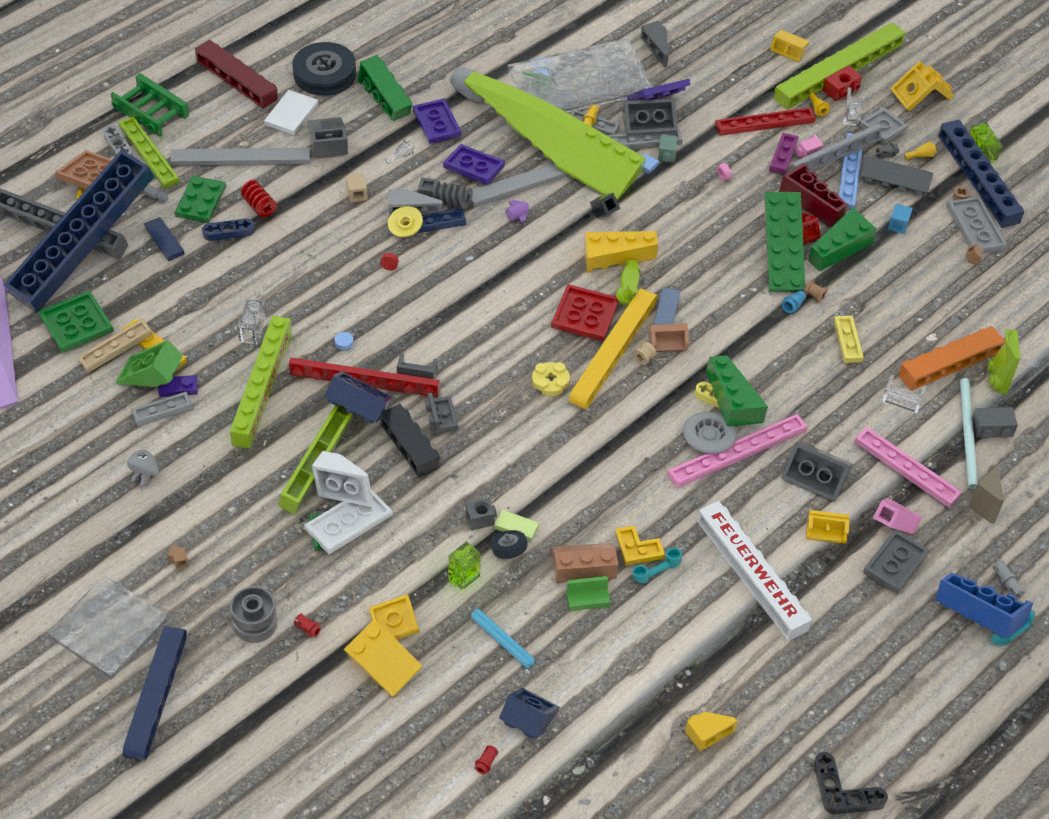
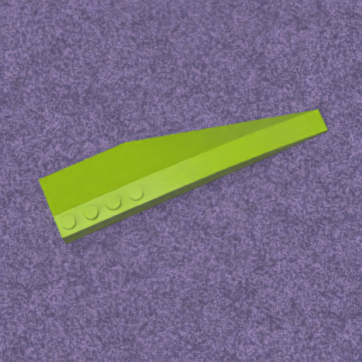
M472 72L464 80V84L477 96L484 98V102L488 106L491 105L495 108L499 116L505 117L507 119L506 122L525 139L528 138L532 142L531 145L539 148L547 159H551L558 169L601 194L614 193L618 201L642 173L646 161L645 157L565 111L518 88L476 72Z

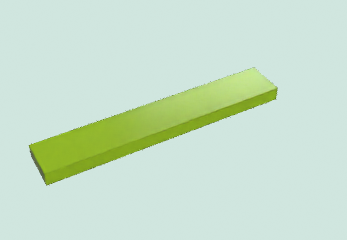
M134 116L118 122L122 132L146 165L149 166L164 189L180 183L179 177Z

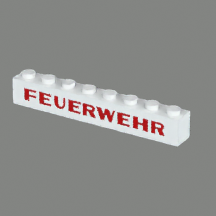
M719 501L700 509L697 517L698 524L786 639L790 641L808 632L812 621L810 614L801 607L797 597L790 593L786 583L776 575L774 568L766 562L762 552L755 548L751 538L744 534L740 524L730 516L728 509L725 506L723 507Z

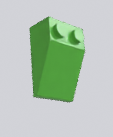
M166 340L131 355L118 376L116 383L119 385L149 387L166 385L172 380L174 371L180 366L179 362L183 355L169 340Z

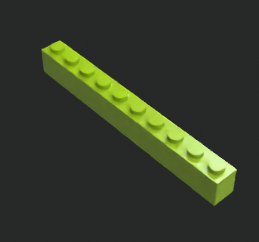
M893 22L883 26L881 29L861 38L836 54L825 58L820 63L802 71L795 77H791L786 82L779 84L775 88L774 100L787 110L808 99L810 93L817 94L822 91L824 80L828 76L848 65L857 71L903 45L906 32Z

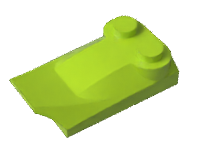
M1005 329L1004 345L998 351L996 357H992L987 363V371H990L988 384L992 390H996L999 394L1007 395L1020 361L1017 330Z

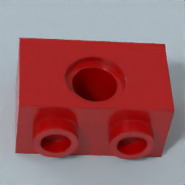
M848 65L825 78L822 91L834 101H838L859 90L862 76Z

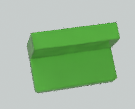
M608 576L568 580L566 597L569 611L610 607Z

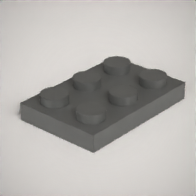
M895 529L865 566L863 573L898 594L927 557L930 549Z

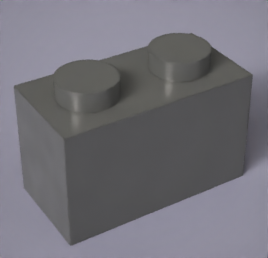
M1013 407L975 408L972 416L976 438L1014 437L1018 426Z

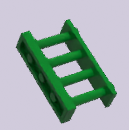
M141 73L135 76L136 87L122 97L114 92L110 93L112 106L116 110L123 112L129 117L134 116L139 124L159 137L163 135L161 125L173 116L179 115L184 119L189 116L187 102ZM139 92L146 94V96L134 104L128 102L129 99ZM151 100L158 102L146 112L139 109ZM163 107L170 110L157 120L151 117Z

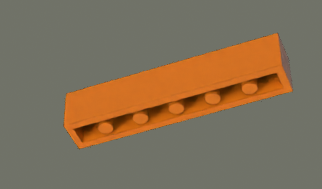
M993 326L980 329L974 334L966 335L962 339L952 341L941 348L937 347L929 353H923L917 358L906 360L902 363L898 376L913 391L997 355L1005 340Z

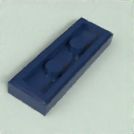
M463 209L422 215V226L415 234L466 225Z
M161 217L144 223L145 229L168 261L185 255L184 249Z

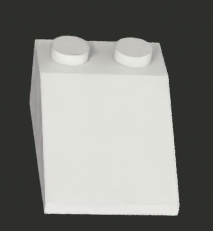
M322 451L312 465L318 496L372 507L373 500L368 474L341 454Z

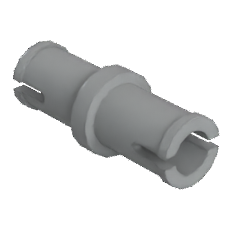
M1003 560L996 562L993 565V569L1000 577L1001 584L1008 589L1011 595L1016 596V599L1021 598L1025 592L1016 581L1017 577L1015 574L1010 572Z

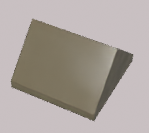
M994 468L977 483L969 504L971 509L990 523L996 522L1004 502L999 468Z

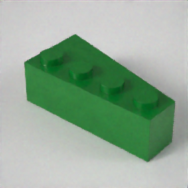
M377 54L360 61L357 82L360 85L364 84L366 86L364 87L365 91L373 94V100L376 103H381V108L392 121L409 115L411 113L412 101L405 95L402 86L398 85L393 73L389 72L384 60H381Z

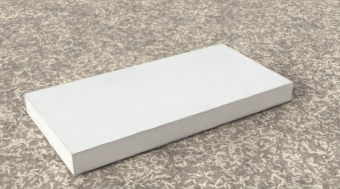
M371 490L372 507L343 501L306 523L304 529L328 554H331L393 516V511Z

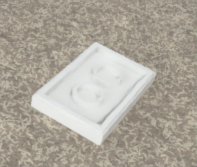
M288 90L264 120V125L295 135L318 106V100Z

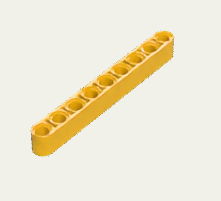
M642 288L638 290L572 389L568 399L569 403L585 410L588 409L653 310L658 299L657 294Z

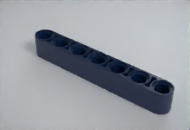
M164 626L124 742L123 757L146 761L185 646L187 638L186 629Z

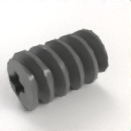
M440 181L435 183L433 198L442 200L443 205L448 204L449 206L461 207L463 209L470 205L473 196L472 188L469 187L466 191L465 186H462L460 190L459 185L454 187L453 184H449L447 187L445 182L442 185Z

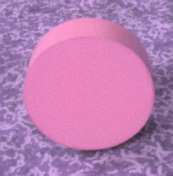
M726 163L718 165L717 172L723 181L731 179L732 175Z

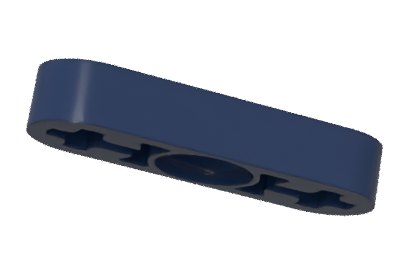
M247 218L207 223L202 227L203 238L207 241L245 237L254 233V222ZM225 228H232V229H233L232 231H229V232L224 231Z

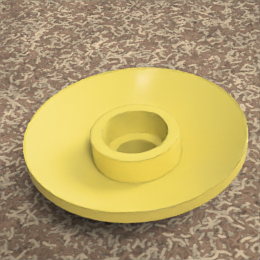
M410 206L401 207L390 215L388 228L397 237H409L421 228L423 218L418 209Z

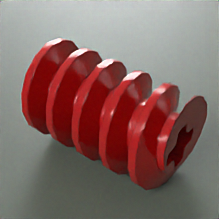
M249 180L243 185L241 196L258 216L267 217L274 213L277 208L276 201L257 180Z

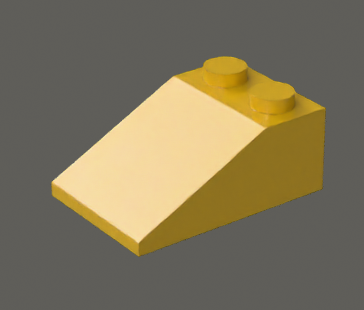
M375 619L344 649L348 657L392 697L423 667Z

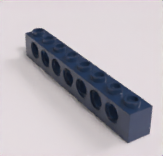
M959 119L941 123L938 137L1001 228L1020 224L1025 212L1023 207L1020 206L1015 196L1010 192L1006 183L1003 182L966 127Z

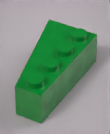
M853 207L811 246L808 261L820 272L873 244L877 228Z
M728 356L709 357L706 376L712 385L713 393L727 426L764 423L768 406Z

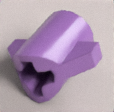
M510 200L508 203L511 207L505 210L507 218L510 221L518 219L520 223L524 222L529 210V204L524 201Z

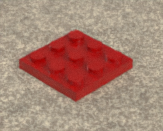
M567 284L551 322V328L604 342L619 300L616 296Z

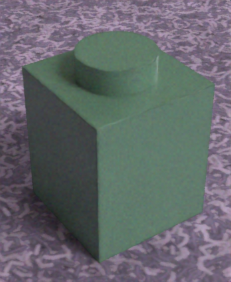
M660 135L658 160L675 163L677 136Z

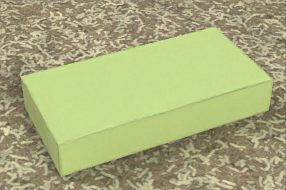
M505 510L501 511L494 524V529L502 532L508 530L521 531L525 534L527 541L532 542L539 527L538 522Z

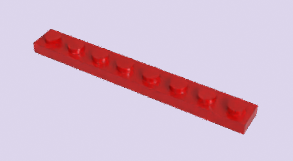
M292 357L289 360L290 375L296 377L331 381L334 375L342 371L377 389L428 397V393H432L433 397L438 398L440 392V380Z

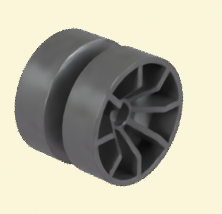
M250 586L239 590L233 596L230 610L235 634L243 641L258 643L270 638L277 628V615L273 595L262 587Z

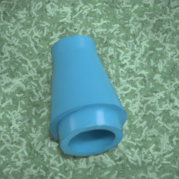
M798 291L785 297L782 302L783 310L787 313L797 312L802 302L806 299V294L803 291Z

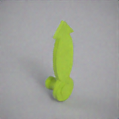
M636 259L624 262L627 266L621 274V287L616 291L617 299L626 306L634 298L633 294L638 292L639 273L642 271Z

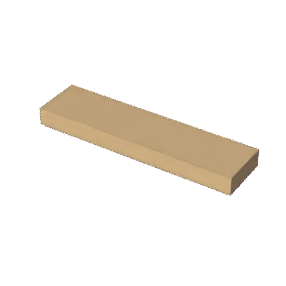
M142 318L77 358L86 372L89 373L150 337L153 333Z

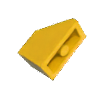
M703 712L700 715L695 714L688 719L685 733L701 752L735 732L738 721L734 717Z

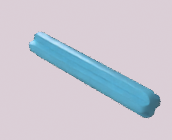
M480 609L472 612L471 618L522 665L530 668L535 663V658Z

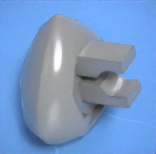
M147 450L135 452L127 461L128 468L135 472L131 480L138 482L141 477L142 481L139 484L141 486H146L151 476L159 474L157 461Z

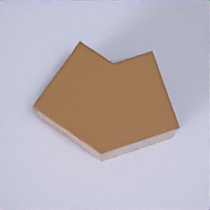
M977 244L968 247L966 256L969 258L968 263L979 266L983 250Z
M172 545L167 555L169 562L174 563L176 569L189 566L185 548Z

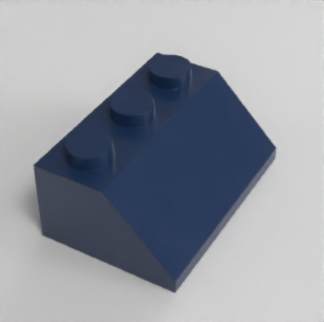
M342 371L333 376L324 395L329 403L335 406L342 405L346 407L345 410L354 415L358 413L369 423H377L381 419L392 399V396Z

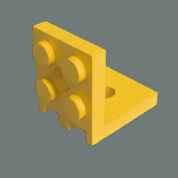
M920 60L890 88L908 111H911L933 89L939 91L949 100L955 96L951 92L953 88L947 82H944V77L938 71L936 72L932 66L929 65L927 67ZM915 85L914 90L909 92L910 87Z

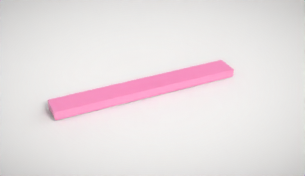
M798 414L736 440L733 446L724 452L706 453L669 469L667 475L677 488L800 435L806 432L808 427Z

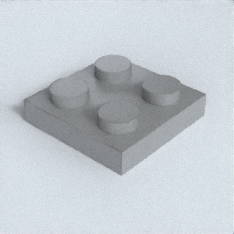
M884 107L860 122V127L864 130L876 124L882 126L881 140L879 141L883 145L907 131L908 127L907 124Z

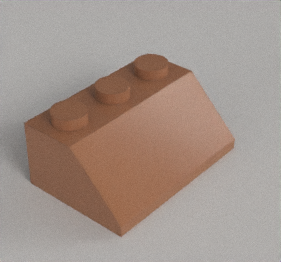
M612 543L551 547L556 583L608 576V579L617 578L618 560L616 548Z

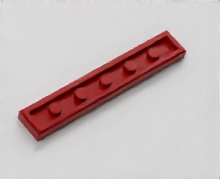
M811 107L715 120V126L719 136L815 123L816 118Z

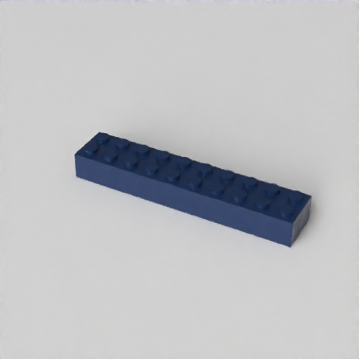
M121 149L3 284L9 294L38 313L152 181L154 175L149 166Z

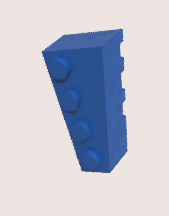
M950 573L940 580L936 601L942 603L945 607L955 610L962 616L1005 638H1008L1028 623L1033 602L1028 600L1025 603L1017 601L1014 595L1009 593L1007 596L995 592V588L989 586L979 587L976 581L954 573Z

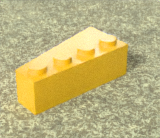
M657 231L585 232L586 273L593 272V269L596 268L601 270L608 269V266L616 264L623 266L625 265L624 262L636 259L638 263L656 259L658 250Z

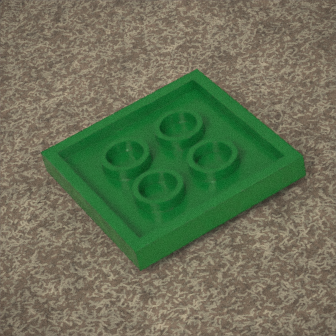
M90 290L38 311L40 319L61 353L114 332L112 324Z

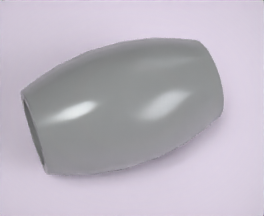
M462 67L456 68L450 78L452 86L466 98L484 103V98L477 96L464 84V80L475 71Z

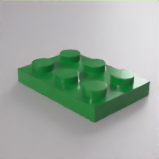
M192 175L175 210V217L209 223L225 191L226 182Z

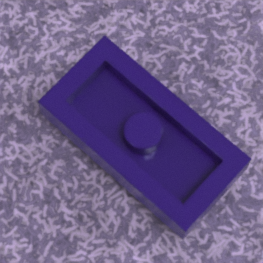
M197 375L174 376L168 384L158 386L159 397L174 396L183 392H187L188 395L198 394Z

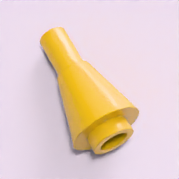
M810 93L809 98L812 101L815 114L818 117L828 114L830 105L817 98L814 93Z
M928 141L914 151L904 153V157L906 160L915 157H934L937 152L936 146Z

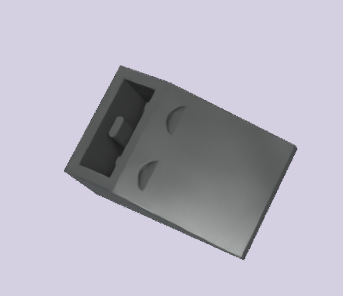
M341 117L308 120L314 158L348 154L347 134Z

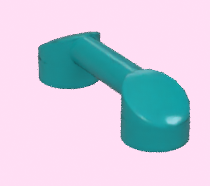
M678 548L668 549L666 551V561L650 569L643 565L635 566L632 569L633 579L640 583H647L649 578L668 568H676L682 561L681 550Z
M1031 609L1028 623L1008 638L995 633L990 641L996 646H1005L1011 643L1016 637L1031 627L1035 612Z

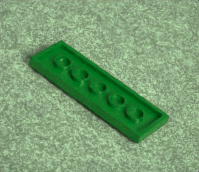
M765 192L769 292H804L806 286L801 192Z

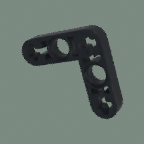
M821 752L816 756L814 769L823 806L828 813L845 814L875 811L885 807L888 795L884 789L871 787L842 790L834 757L828 752ZM821 760H824L825 763H828L827 772H824L825 767L824 764L821 763ZM832 779L835 786L827 787L823 780ZM833 793H834V796H833L834 801H835V803H838L837 806H834L833 803H830L831 798H832V795H831V794H833ZM874 795H877L881 801L877 802L876 799H873ZM850 797H858L861 800V804H852Z

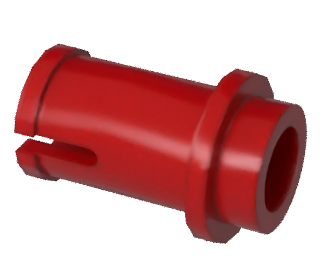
M302 613L297 615L294 625L304 630L307 636L316 637L320 633L321 627L318 622L311 621Z
M487 745L481 757L475 761L474 768L480 774H486V772L491 770V764L499 753L494 746Z

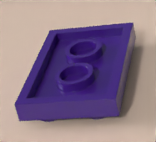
M444 98L413 106V112L429 144L461 136V129Z
M460 144L443 162V168L486 185L505 167L504 160Z

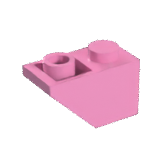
M885 498L881 501L873 518L890 528L914 534L923 516L889 498Z

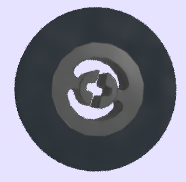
M313 43L299 50L293 58L292 67L295 83L302 90L310 94L332 95L342 92L351 86L356 78V63L353 53L338 43Z

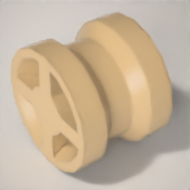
M649 342L642 343L640 348L633 351L635 360L641 365H646L650 359L657 355L656 349Z

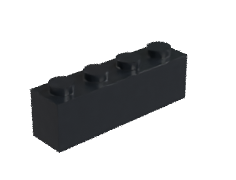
M401 404L386 409L380 419V425L417 477L420 478L439 469L440 455L438 451L431 447L428 437L426 435L423 436L418 423H414L411 419L409 411L404 409Z

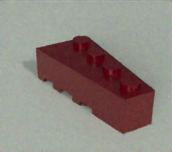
M805 162L785 174L779 192H801V207L831 227L845 216L848 204L836 192L830 191L828 185L825 182H821L814 171L810 172Z

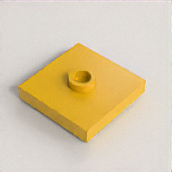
M408 594L369 607L372 620L375 619L396 640L420 632Z

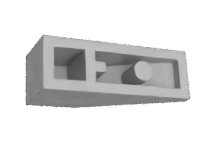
M389 189V216L396 209L405 206L418 209L421 215L442 212V200L408 189Z

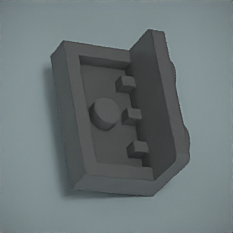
M428 393V400L425 401L427 412H431L429 422L430 426L434 427L435 433L459 430L451 396L433 399L432 393Z

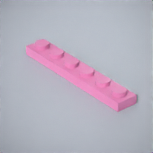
M866 427L855 438L854 442L948 508L961 496L962 492L870 428Z

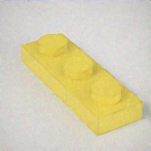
M853 315L835 316L834 325L844 363L863 362L864 357Z

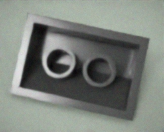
M674 98L624 101L622 112L627 135L678 131Z
M798 441L793 447L781 478L836 501L847 481L853 463Z

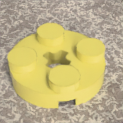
M546 362L535 366L532 374V385L536 390L542 391L543 395L557 396L562 394L566 387H569L570 374L563 363ZM548 377H553V381H550Z

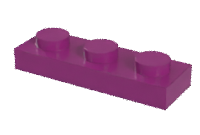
M782 133L769 171L786 174L799 136Z

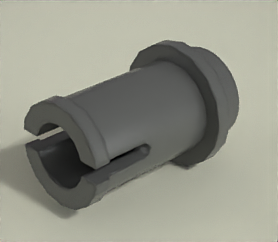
M890 143L889 146L877 148L876 153L879 152L880 154L876 155L878 159L891 155L896 156L899 153V147L897 144Z

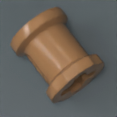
M810 280L804 289V293L816 298L817 302H821L828 291V288L818 286L813 280Z

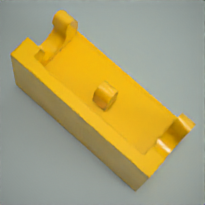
M780 30L774 35L770 50L799 62L806 54L804 50L808 47L810 41Z
M810 510L806 525V539L846 544L847 534H849L850 515Z

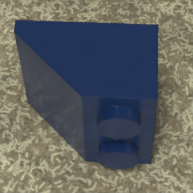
M521 688L508 695L499 719L503 720L504 724L510 728L522 730L523 734L527 737L538 738L544 734L560 707Z

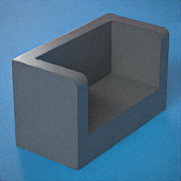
M400 353L397 363V374L436 380L438 359H433L432 367L405 363L404 353Z

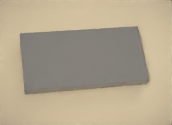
M980 196L949 201L947 203V208L969 247L977 244L983 250V254L1006 250L1008 245Z

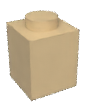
M364 174L347 175L346 186L350 203L368 200Z

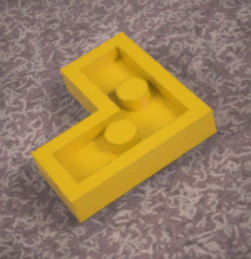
M635 525L615 529V536L625 566L665 558L660 538L640 542Z

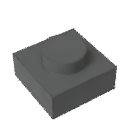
M421 177L418 193L433 196L434 185L438 180Z

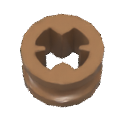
M958 186L954 189L952 197L954 201L966 199L970 192L968 188Z

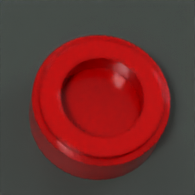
M385 253L381 257L380 264L384 269L392 271L397 268L399 259L393 253Z

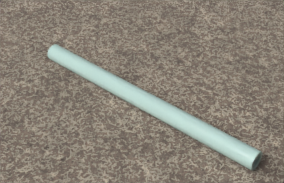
M963 378L960 380L967 481L968 488L973 490L976 488L978 480L969 379Z

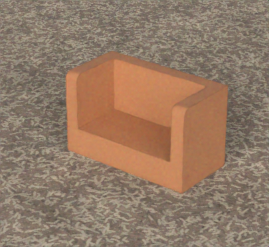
M687 323L650 325L648 331L649 343L654 346L656 352L687 351L689 347Z

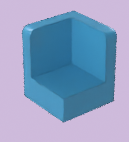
M895 204L888 230L905 234L912 208Z

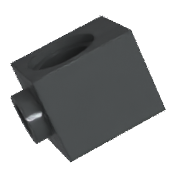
M489 498L465 504V516L471 531L494 525V517H497L495 506L491 505Z

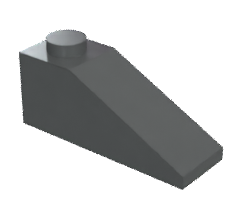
M659 21L641 26L640 39L663 67H667L669 53L666 28Z

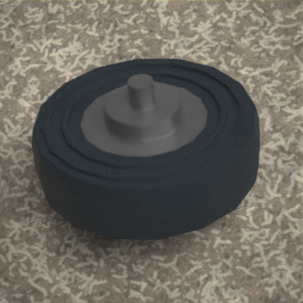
M517 530L501 532L491 541L493 554L501 559L518 557L526 551L528 546L525 534Z

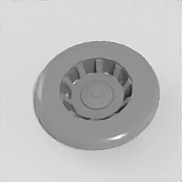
M715 412L694 414L685 422L683 427V435L687 443L694 449L704 453L724 452L733 446L737 438L735 426H727L723 415Z

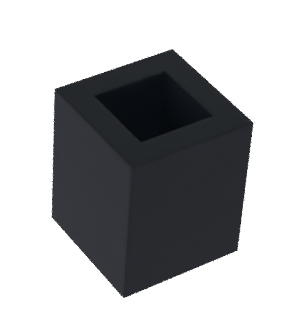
M614 193L603 194L590 201L596 218L608 216L621 209Z

